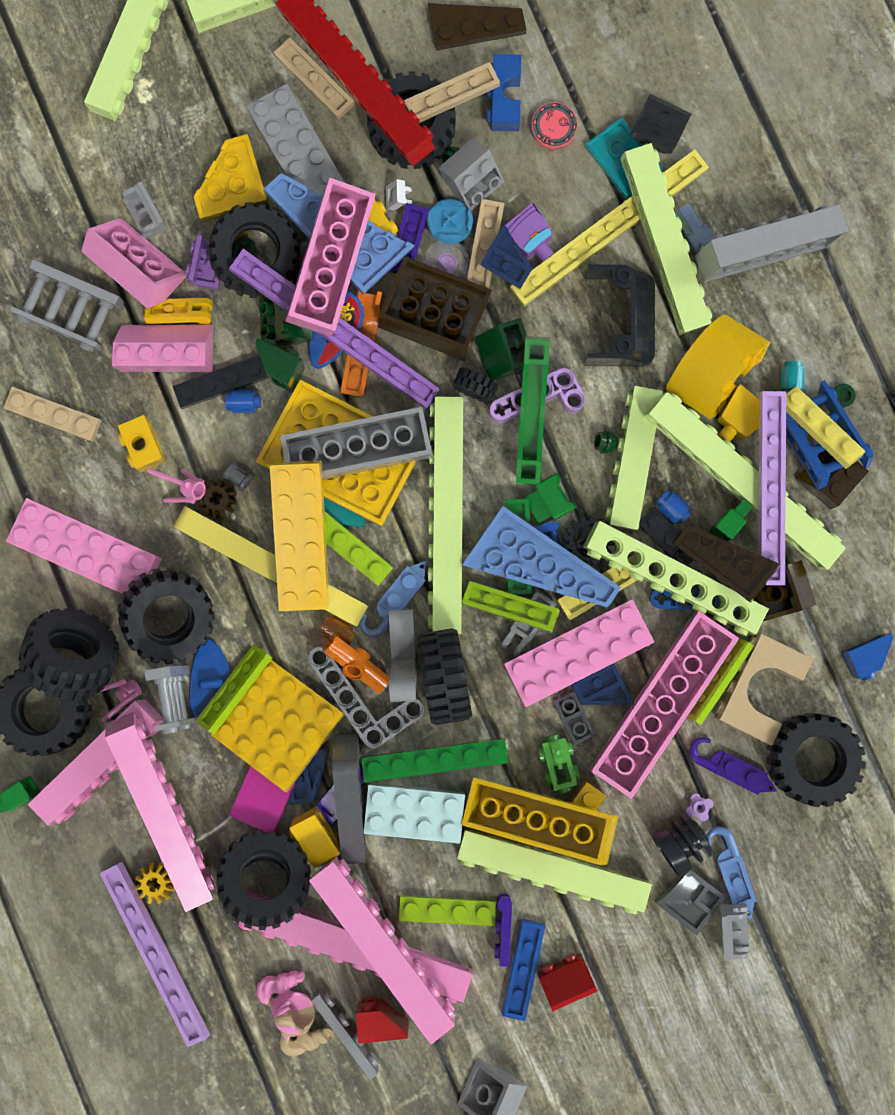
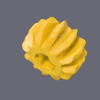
M151 862L149 868L144 866L140 869L142 874L137 875L135 878L141 882L135 886V889H142L143 891L139 898L142 899L147 895V903L151 904L155 898L156 902L160 904L163 902V897L165 899L171 897L169 891H174L175 888L170 883L171 880L167 871L164 870L163 862L159 863L158 867L154 862ZM155 878L158 879L157 883L161 884L157 888L154 887L155 883L152 882Z

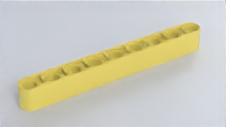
M184 506L173 527L277 583L274 554ZM329 585L330 604L328 609L325 610L357 627L368 606Z

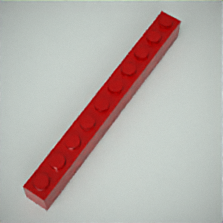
M278 0L275 4L283 18L412 166L416 165L435 149L431 140L434 137L427 126L421 127L418 124L420 120L412 110L407 111L404 108L406 107L405 102L398 94L394 96L391 93L393 90L385 79L380 81L378 78L379 74L372 64L368 66L365 64L366 59L358 49L354 51L351 48L353 44L345 34L342 36L339 34L340 30L332 19L328 22L326 19L327 15L320 5L315 7L313 5L315 3L314 0Z

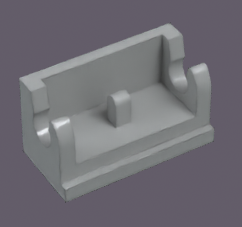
M142 181L122 193L123 201L145 239H149L167 230Z
M747 904L719 905L724 961L748 958V952H745L749 951Z

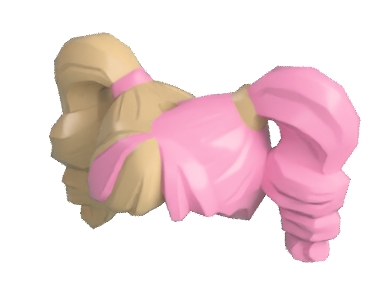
M295 970L289 973H280L278 976H266L257 984V996L261 1003L271 1008L275 1024L282 1034L280 1039L281 1050L286 1055L293 1057L307 1050L312 1051L318 1048L320 1044L327 1043L329 1037L334 1035L331 1027L309 1032L315 1017L313 1003L306 994L290 990V988L297 986L298 983L304 980L305 972L303 970L300 972ZM274 993L279 994L277 997H273Z

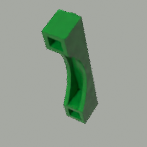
M526 336L516 483L540 485L550 337Z
M502 737L429 749L363 756L361 761L364 782L505 764L508 763L505 738Z

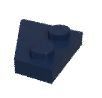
M503 225L480 266L516 288L521 289L533 268L523 255L518 244L514 241L508 228Z
M614 663L571 684L581 705L634 704Z
M328 748L318 750L295 781V786L289 796L291 805L317 799L329 753Z

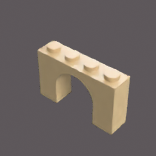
M756 634L755 637L752 636L748 641L754 645L753 649L739 668L735 679H732L725 691L728 693L725 700H721L716 707L715 713H717L715 719L772 746L782 724L759 713L752 707L747 695L748 683L756 672L765 668L775 669L797 681H803L814 659L763 634Z

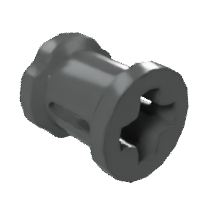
M234 461L227 468L222 478L230 480L243 492L252 482L254 475L246 473Z

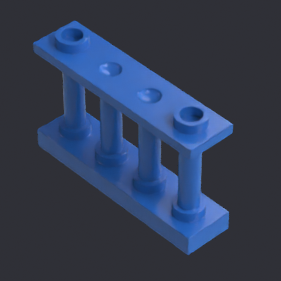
M825 380L822 381L818 390L819 395L810 399L816 405L825 403L830 411L828 416L834 422L836 421L838 426L865 450L864 455L858 460L861 461L864 468L870 467L873 459L872 448L869 444L864 443L837 400L834 388L832 386L829 387ZM786 412V438L817 490L827 486L830 473L843 468V466L837 460L828 464L821 463L818 454L825 451V449L819 443L816 445L809 444L806 439V435L809 433L798 425Z

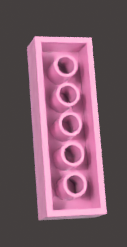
M329 178L323 192L287 312L286 322L330 337L333 335L376 194Z
M27 498L6 542L122 594L124 591L127 592L129 590L128 585L132 580L137 582L140 579L139 575L144 572L147 575L153 573L152 569H157L162 560L161 557Z
M632 599L527 651L503 665L523 705L528 707L654 643V640Z
M146 699L135 700L116 718L118 719L134 712L137 719L142 718L147 731L145 733L147 738L157 734L160 730L154 731V726L160 725L163 722V717ZM106 729L28 804L47 826L54 823L60 824L63 820L67 821L76 812L74 810L75 807L80 804L83 805L93 796L92 790H95L98 786L102 787L111 778L109 774L119 770L105 739Z

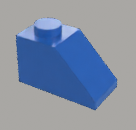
M884 633L841 652L853 678L865 681L875 677V672L883 668L894 638L892 633Z

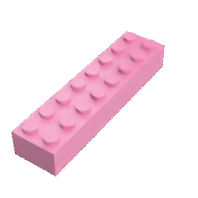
M700 611L693 612L634 700V704L630 706L589 767V770L632 799L739 638Z
M132 712L107 723L105 739L185 912L213 900L212 890L215 889L214 877L209 866H205L203 861L205 858L200 846L196 847L195 835L190 824L186 826L184 810L181 804L176 802L174 797L176 793L171 782L166 783L165 768L161 761H156L155 746L151 739H146V726L142 718L137 719L135 713Z
M337 857L333 858L311 876L310 883L428 1042L433 1044L455 1026L454 1017L456 1015L454 1013V1006L448 998L442 999L439 993L440 988L434 979H427L422 963L418 958L413 960L407 943L403 938L398 940L395 936V928L388 918L383 920L380 916V907L373 898L369 900L364 892L366 889L358 878L354 880L351 877V869L342 858L339 861Z

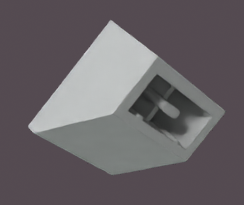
M474 138L438 168L447 186L470 211L478 206L482 199H486L505 182L490 150Z

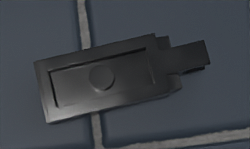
M655 507L640 520L639 527L669 557L672 556L675 560L680 557L687 565L694 560L674 544L681 535V532Z

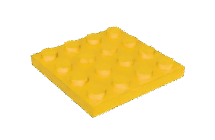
M271 660L215 735L211 734V736L284 792H288L345 714Z

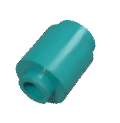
M784 362V367L781 368L780 391L787 394L797 386L804 392L805 368H803V362Z

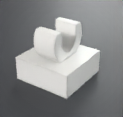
M395 180L386 186V209L396 210L401 206L406 207L407 203L412 204V200H407L405 194L412 192L410 187H405V181Z

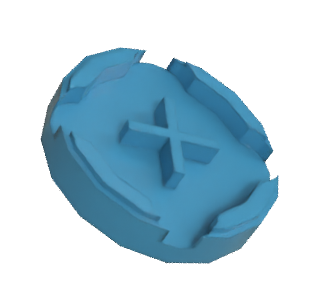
M454 199L441 200L429 210L427 216L428 231L439 242L446 244L459 243L471 233L473 226L472 212L461 201Z

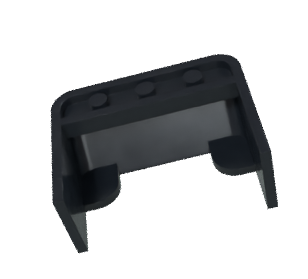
M588 264L584 279L612 280L615 287L630 289V335L616 337L611 344V354L588 353L584 360V366L645 367L649 365L655 357V281L653 277L628 265Z

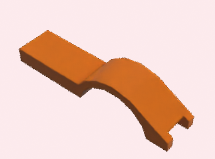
M358 290L357 297L364 306L365 314L359 332L375 342L382 292L377 291V295L367 293L363 295ZM348 354L340 393L364 397L369 369Z

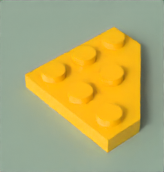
M248 134L225 140L216 161H213L205 176L206 179L194 195L201 222L219 217L225 211L229 213L231 208L236 205L243 207L245 203L252 202L253 206H257L259 203L268 202Z

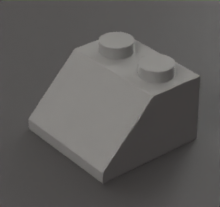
M476 1060L457 1105L469 1115H516L527 1085L506 1071L481 1060Z

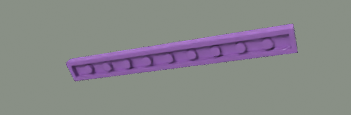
M243 249L230 266L229 271L288 312L295 285ZM340 317L336 330L331 337L318 333L424 409L428 408L440 390Z

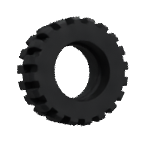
M409 71V75L403 76L402 72L395 74L396 78L393 80L390 77L385 79L393 90L391 93L394 96L398 94L403 101L441 84L436 78L431 81L428 74L422 73L421 76H417L415 71ZM455 107L433 116V125L429 130L434 136L431 140L435 149L414 165V169H420L423 163H426L427 166L434 164V158L436 157L440 160L444 150L452 145L456 126ZM367 114L369 136L373 147L377 148L378 154L382 158L387 157L388 163L395 165L398 162L400 163V168L407 169L408 165L411 164Z
M248 202L243 207L236 205L231 208L229 213L225 211L220 216L219 222L215 223L210 235L209 256L215 276L224 283V287L228 290L236 291V294L240 296L245 294L250 295V298H257V296L263 295L229 271L230 266L235 261L232 255V244L240 233L249 230L263 232L274 241L277 255L270 268L288 281L291 280L300 258V241L296 237L297 231L295 227H291L289 224L290 220L286 215L282 217L278 209L274 207L272 210L266 208L264 203H259V206H253L252 202Z
M160 568L152 569L153 573L148 575L144 572L139 575L140 579L137 582L132 580L129 583V590L123 592L121 596L122 603L118 604V622L128 646L143 659L148 657L151 662L159 664L160 660H164L165 664H173V659L177 658L180 662L187 660L185 655L192 653L194 656L199 652L197 647L200 644L205 646L208 641L207 634H212L213 625L211 621L215 620L212 601L200 583L182 570L177 572L174 568H166V571H161ZM163 596L180 597L188 607V617L184 625L176 632L168 635H156L149 632L143 621L147 607L154 600Z
M58 608L51 610L50 613L48 611L33 619L27 628L18 660L20 661L19 667L21 672L25 673L24 677L29 683H33V687L36 690L46 692L45 695L51 698L56 696L59 697V700L66 701L68 698L72 699V701H78L82 697L85 699L90 698L95 693H100L104 689L118 661L119 644L113 631H109V626L104 621L101 623L97 616L85 614L86 611L83 610L73 611V608L60 610ZM66 648L73 650L83 656L85 660L65 658L53 649Z
M450 628L421 633L417 637V646L431 723L441 725L470 719L472 717V710L458 630Z
M20 668L14 670L13 675H7L3 680L5 684L0 686V734L5 736L3 742L7 746L13 745V750L19 753L26 752L29 756H45L71 747L76 743L77 738L83 736L85 733L83 728L89 725L91 719L87 717L88 712L92 711V704H88L87 699L82 697L78 701H72V699L68 698L66 701L60 700L62 714L58 724L50 731L38 732L27 723L23 712L24 701L29 692L34 689L33 683H29L24 677L25 673H22Z
M817 713L796 715L791 717L792 720L784 721L773 745H768L767 750L770 751V757H766L767 764L771 767L769 774L771 778L775 779V785L778 789L782 790L789 798L813 807H820V805L826 807L833 806L836 801L841 803L846 800V794H853L857 790L854 786L855 783H861L864 777L859 775L860 770L866 769V762L862 761L861 756L866 755L864 747L859 746L858 743L861 742L858 734L852 733L853 728L846 723H842L841 719ZM810 737H822L828 740L835 753V764L831 773L819 782L805 780L800 776L796 767L797 751L800 745Z
M257 830L250 837L246 833L240 837L238 843L234 840L229 845L228 852L224 851L221 856V863L217 868L216 884L219 902H222L223 910L226 914L230 913L233 921L237 924L242 922L244 927L249 929L252 926L259 927L258 930H266V927L269 926L275 929L280 927L284 921L286 923L290 922L293 916L301 911L309 893L311 868L307 863L308 857L306 853L300 851V845L296 841L291 843L289 836L282 834L281 837L276 836V831L269 830L268 834H262V830ZM261 860L271 861L278 864L285 871L287 884L279 896L270 900H257L248 896L242 890L240 883L241 874L253 862Z

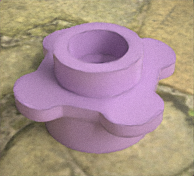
M697 793L692 794L689 807L686 808L687 815H694L699 820L706 821L709 818V809L713 807V801L709 798H701Z

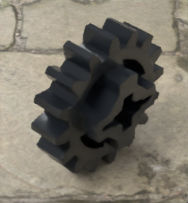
M590 515L586 521L584 516L579 517V523L575 520L571 521L573 528H565V531L569 534L562 537V540L567 541V545L563 546V548L569 549L570 553L586 564H589L590 561L592 566H597V559L587 555L588 550L582 548L584 544L579 543L587 539L591 531L589 525L593 526L597 521L602 522V519L598 518L594 521L593 515ZM578 530L579 535L577 539L573 541L574 535ZM609 541L606 545V550L610 554L612 552L608 549V546L614 545L612 541ZM579 548V549L583 550V551L585 552V555H587V557L582 556L581 554H579V553L576 551V549ZM601 557L599 561L604 562L606 559Z

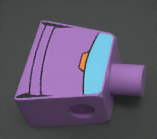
M534 202L505 225L527 260L537 254L544 262L554 254L547 245L552 240L553 232Z

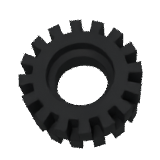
M461 367L452 386L460 393H464V395L470 396L474 400L477 399L480 402L491 403L498 384L489 377L483 376L482 373Z

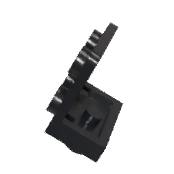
M649 94L630 135L641 144L652 143V146L660 153L672 154L692 113Z

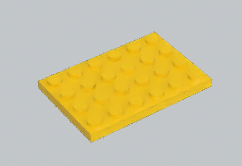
M300 380L259 454L256 463L270 470V465L273 462H285L280 439L281 435L373 416ZM417 461L323 480L324 498L383 527Z

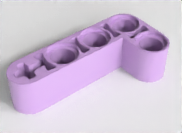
M562 368L547 375L546 388L548 394L546 395L545 403L558 397L563 409L567 413H578L585 403V396L572 371ZM565 376L568 378L569 384L561 386L557 382V378ZM522 388L495 400L491 404L489 416L494 423L503 424L520 416L521 406L515 403V398L522 396ZM569 397H576L580 404L577 407H572L568 404L567 399ZM508 401H510L511 407L504 411V416L495 414L497 407L503 410L508 407Z

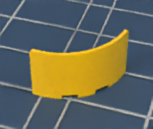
M723 314L703 331L686 352L666 386V391L674 393L682 402L708 419H712L722 412L725 404L737 387L734 385L740 375L745 377L753 367L762 361L771 342L728 315Z

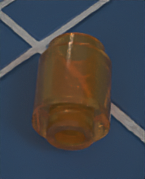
M330 615L327 616L319 632L324 634L323 637L328 640L335 634L349 646L356 636V633L353 632L354 626L336 616L331 617Z

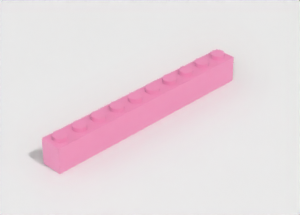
M249 890L245 891L248 896L257 900L272 899ZM301 909L298 914L296 913L290 922L286 923L284 921L278 928L273 929L272 926L266 927V930H258L261 931V935L264 937L284 939L283 942L287 945L307 947L306 950L312 954H327L329 959L335 962L343 963L344 960L352 963V967L361 971L369 969L375 971V975L380 977L338 921ZM238 923V927L244 930L251 931L252 928L256 930L259 929V927L252 926L251 929L245 928L244 923ZM409 947L410 956L413 960L415 958L419 959L425 968L424 973L427 979L433 978L439 986L440 995H443L444 999L448 998L452 1003H457V1001L464 1002L473 975L472 968Z

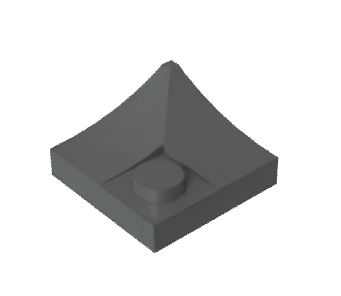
M690 870L682 877H678L654 902L695 935H698L726 896Z

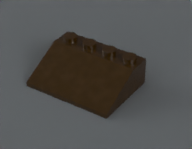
M405 256L378 316V328L465 361L492 290Z

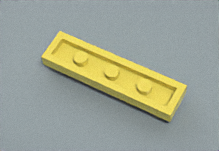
M797 386L786 394V412L845 469L864 455L865 450Z
M636 554L627 558L631 565L637 562ZM611 568L602 573V575L620 586V590L637 581L629 576L630 572L623 568L621 571ZM567 595L557 600L569 621L597 605Z

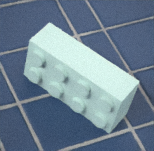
M370 782L368 785L364 834L460 843L465 792Z

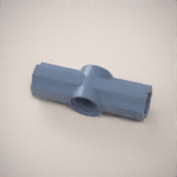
M688 204L679 208L675 215L681 220V232L689 244L690 252L697 255L701 251V247L710 242L709 239L714 235L706 224H702L691 205Z

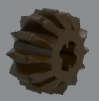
M222 479L218 480L217 486L213 480H210V488H205V494L201 498L204 501L200 502L198 507L205 508L203 514L206 516L212 512V519L216 520L219 513L225 519L227 518L226 510L232 514L234 513L230 505H238L237 500L231 499L237 495V492L230 491L232 489L230 483L224 486ZM217 494L221 497L223 496V498L220 499L219 505L213 502L216 499L215 495Z

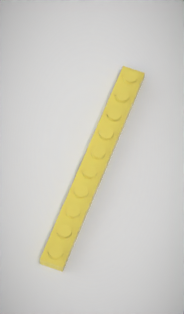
M695 149L664 172L667 178L666 188L668 194L674 196L708 170L709 166ZM633 196L533 269L521 289L513 285L510 286V290L523 307L641 220Z

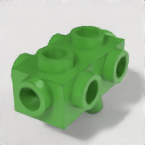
M559 734L546 736L545 742H541L542 748L538 749L541 763L546 762L548 769L547 772H544L547 786L552 785V789L554 791L558 790L559 793L572 791V786L577 785L576 779L580 778L577 765H572L570 755H574L571 741L566 742L565 737L559 738ZM559 770L565 771L563 779L557 777Z

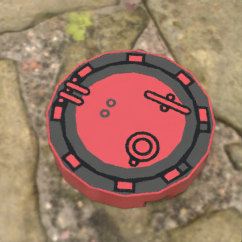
M559 102L547 103L541 106L535 112L532 119L531 128L533 136L537 143L550 150L568 146L574 139L578 128L577 118L573 110Z

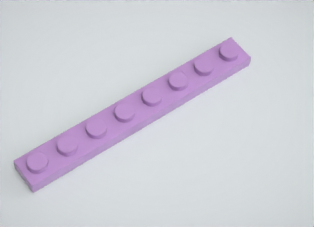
M762 391L759 396V555L781 564L766 585H785L786 392Z
M123 862L101 872L100 875L187 1047L207 1039L210 1033L142 899L139 898V893L135 889V885Z

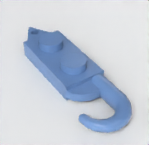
M426 561L411 567L407 566L377 604V611L383 620L377 628L369 629L365 624L367 615H363L359 625L365 635L378 637L386 632L389 628V611L403 610L425 583Z
M714 827L709 830L706 836L709 839L710 846L711 839L716 834L722 835L725 839L727 849L719 853L717 865L731 904H747V911H749L747 918L751 920L754 902H757L734 836L725 827Z

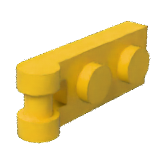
M209 298L166 299L160 304L148 309L145 308L144 319L146 324L198 322L202 325H208L211 322L210 311L212 310L213 302Z

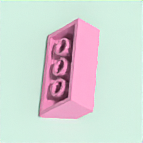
M122 218L87 229L81 252L147 309L164 302L186 278V273Z
M121 325L113 341L112 366L121 372H212L214 325Z

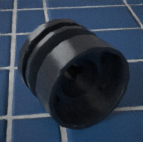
M684 811L679 814L684 824L683 826L676 819L673 818L671 820L675 830L673 833L662 826L650 834L666 861L679 877L693 869L689 857L693 856L700 863L704 861L699 850H702L707 857L714 855L709 839L704 831Z

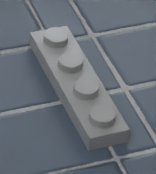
M320 989L313 995L312 1003L371 1080L378 1075L379 1060L372 1051L368 1053L363 1046L365 1043L358 1044L357 1032L354 1033L349 1027L350 1022L343 1012L339 1014L334 1007L335 1001L329 993L324 994L322 989Z

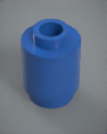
M255 389L232 390V392L226 393V410L233 413H256L257 408H261V396L256 394Z
M666 490L655 502L659 507L658 510L674 524L677 521L682 524L691 514L688 511L690 506L675 492L671 493L669 490Z

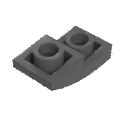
M575 691L553 701L574 747L596 737Z

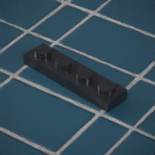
M260 355L174 385L173 389L180 408L185 409L224 395L227 392H232V390H238L269 378L265 372Z

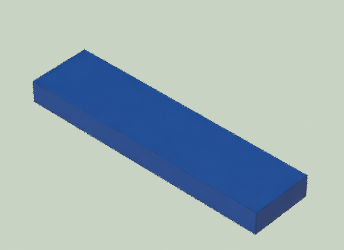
M521 919L501 1013L504 1017L526 1021L546 926L544 923Z

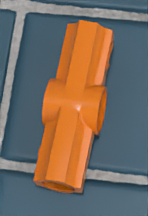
M335 634L325 643L322 651L343 666V673L346 677L352 680H361L378 694L389 684V675L370 662V655L364 649H353Z

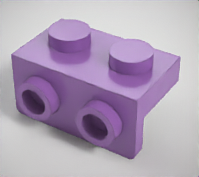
M198 234L197 240H193L191 245L193 259L192 264L188 263L186 277H189V282L192 286L219 291L221 280L217 279L215 271L210 264L209 240L204 239L203 235Z

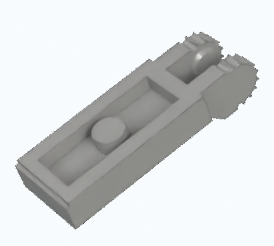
M538 590L530 599L552 607L556 605L554 601ZM515 621L510 628L511 631L500 646L503 648L508 646L516 633L523 638L513 650V655L517 657L539 629Z

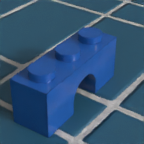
M494 54L491 65L500 81V87L488 92V100H492V108L487 109V122H492L491 131H519L521 100L509 99L504 95L503 91L508 87H520L521 55Z

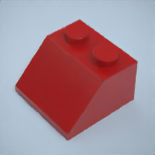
M576 953L568 954L562 958V962L555 965L554 963H548L540 968L541 971L537 972L552 1012L598 992L581 953L577 955Z
M368 996L362 998V1001H358L355 1013L358 1044L408 1039L409 1020L385 1000L377 999L376 996Z

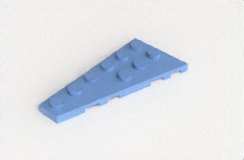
M280 173L264 188V192L310 239L323 195L310 191L306 186ZM368 220L350 282L364 295L404 258L415 245L395 237V234L382 230Z
M502 506L462 564L463 566L604 607L610 605L621 589L620 586L504 506Z

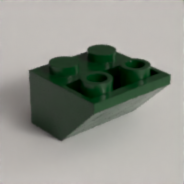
M268 297L259 300L260 335L262 341L267 338L279 346L298 345L313 340L312 330L285 321L287 311Z
M521 318L499 324L475 337L487 377L491 380L523 372L525 338L527 335Z
M257 338L255 344L268 378L272 384L293 393L305 370L299 354L289 348H286L285 351L278 348V344L270 339L265 338L262 341Z

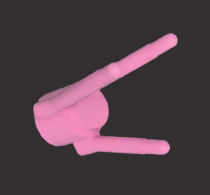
M150 468L147 469V472L180 485V491L186 496L164 498L163 502L165 503L189 502L194 504L196 500H200L205 494L204 480L197 478L185 469H182L181 473L189 478L187 480H180Z
M122 678L118 682L105 685L101 692L118 687L116 696L120 703L101 718L102 722L111 718L128 703L142 695L141 688L135 680L126 682Z

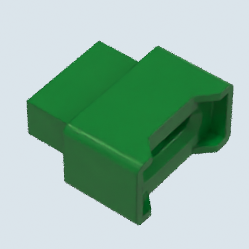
M555 473L541 481L540 485L536 484L537 491L524 498L529 499V508L538 523L550 517L557 520L578 508L575 502L567 499L562 490L559 473Z
M743 499L734 509L730 508L725 511L709 531L725 541L732 540L747 523L744 517L753 506Z
M31 776L19 780L0 793V813H4L7 810L12 812L24 806L41 792Z

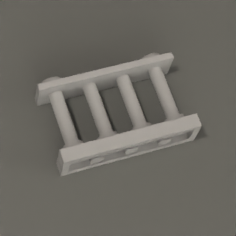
M33 260L29 268L36 274L35 278L37 279L23 309L19 310L11 306L10 311L16 315L15 319L26 325H29L30 322L76 341L80 343V348L92 353L93 350L102 352L103 348L95 342L108 311L113 308L121 310L124 301L113 293ZM50 280L57 283L56 287L58 288L44 319H40L31 315L45 283H48ZM71 289L78 292L79 298L65 328H61L52 323L66 292H70ZM95 299L99 301L100 308L86 338L73 333L87 302Z
M168 666L144 671L146 681L154 680V685L157 684L164 724L154 726V731L162 730L163 734L178 732V730L192 728L191 723L196 722L197 717L188 718L182 687L183 676L190 675L189 667Z

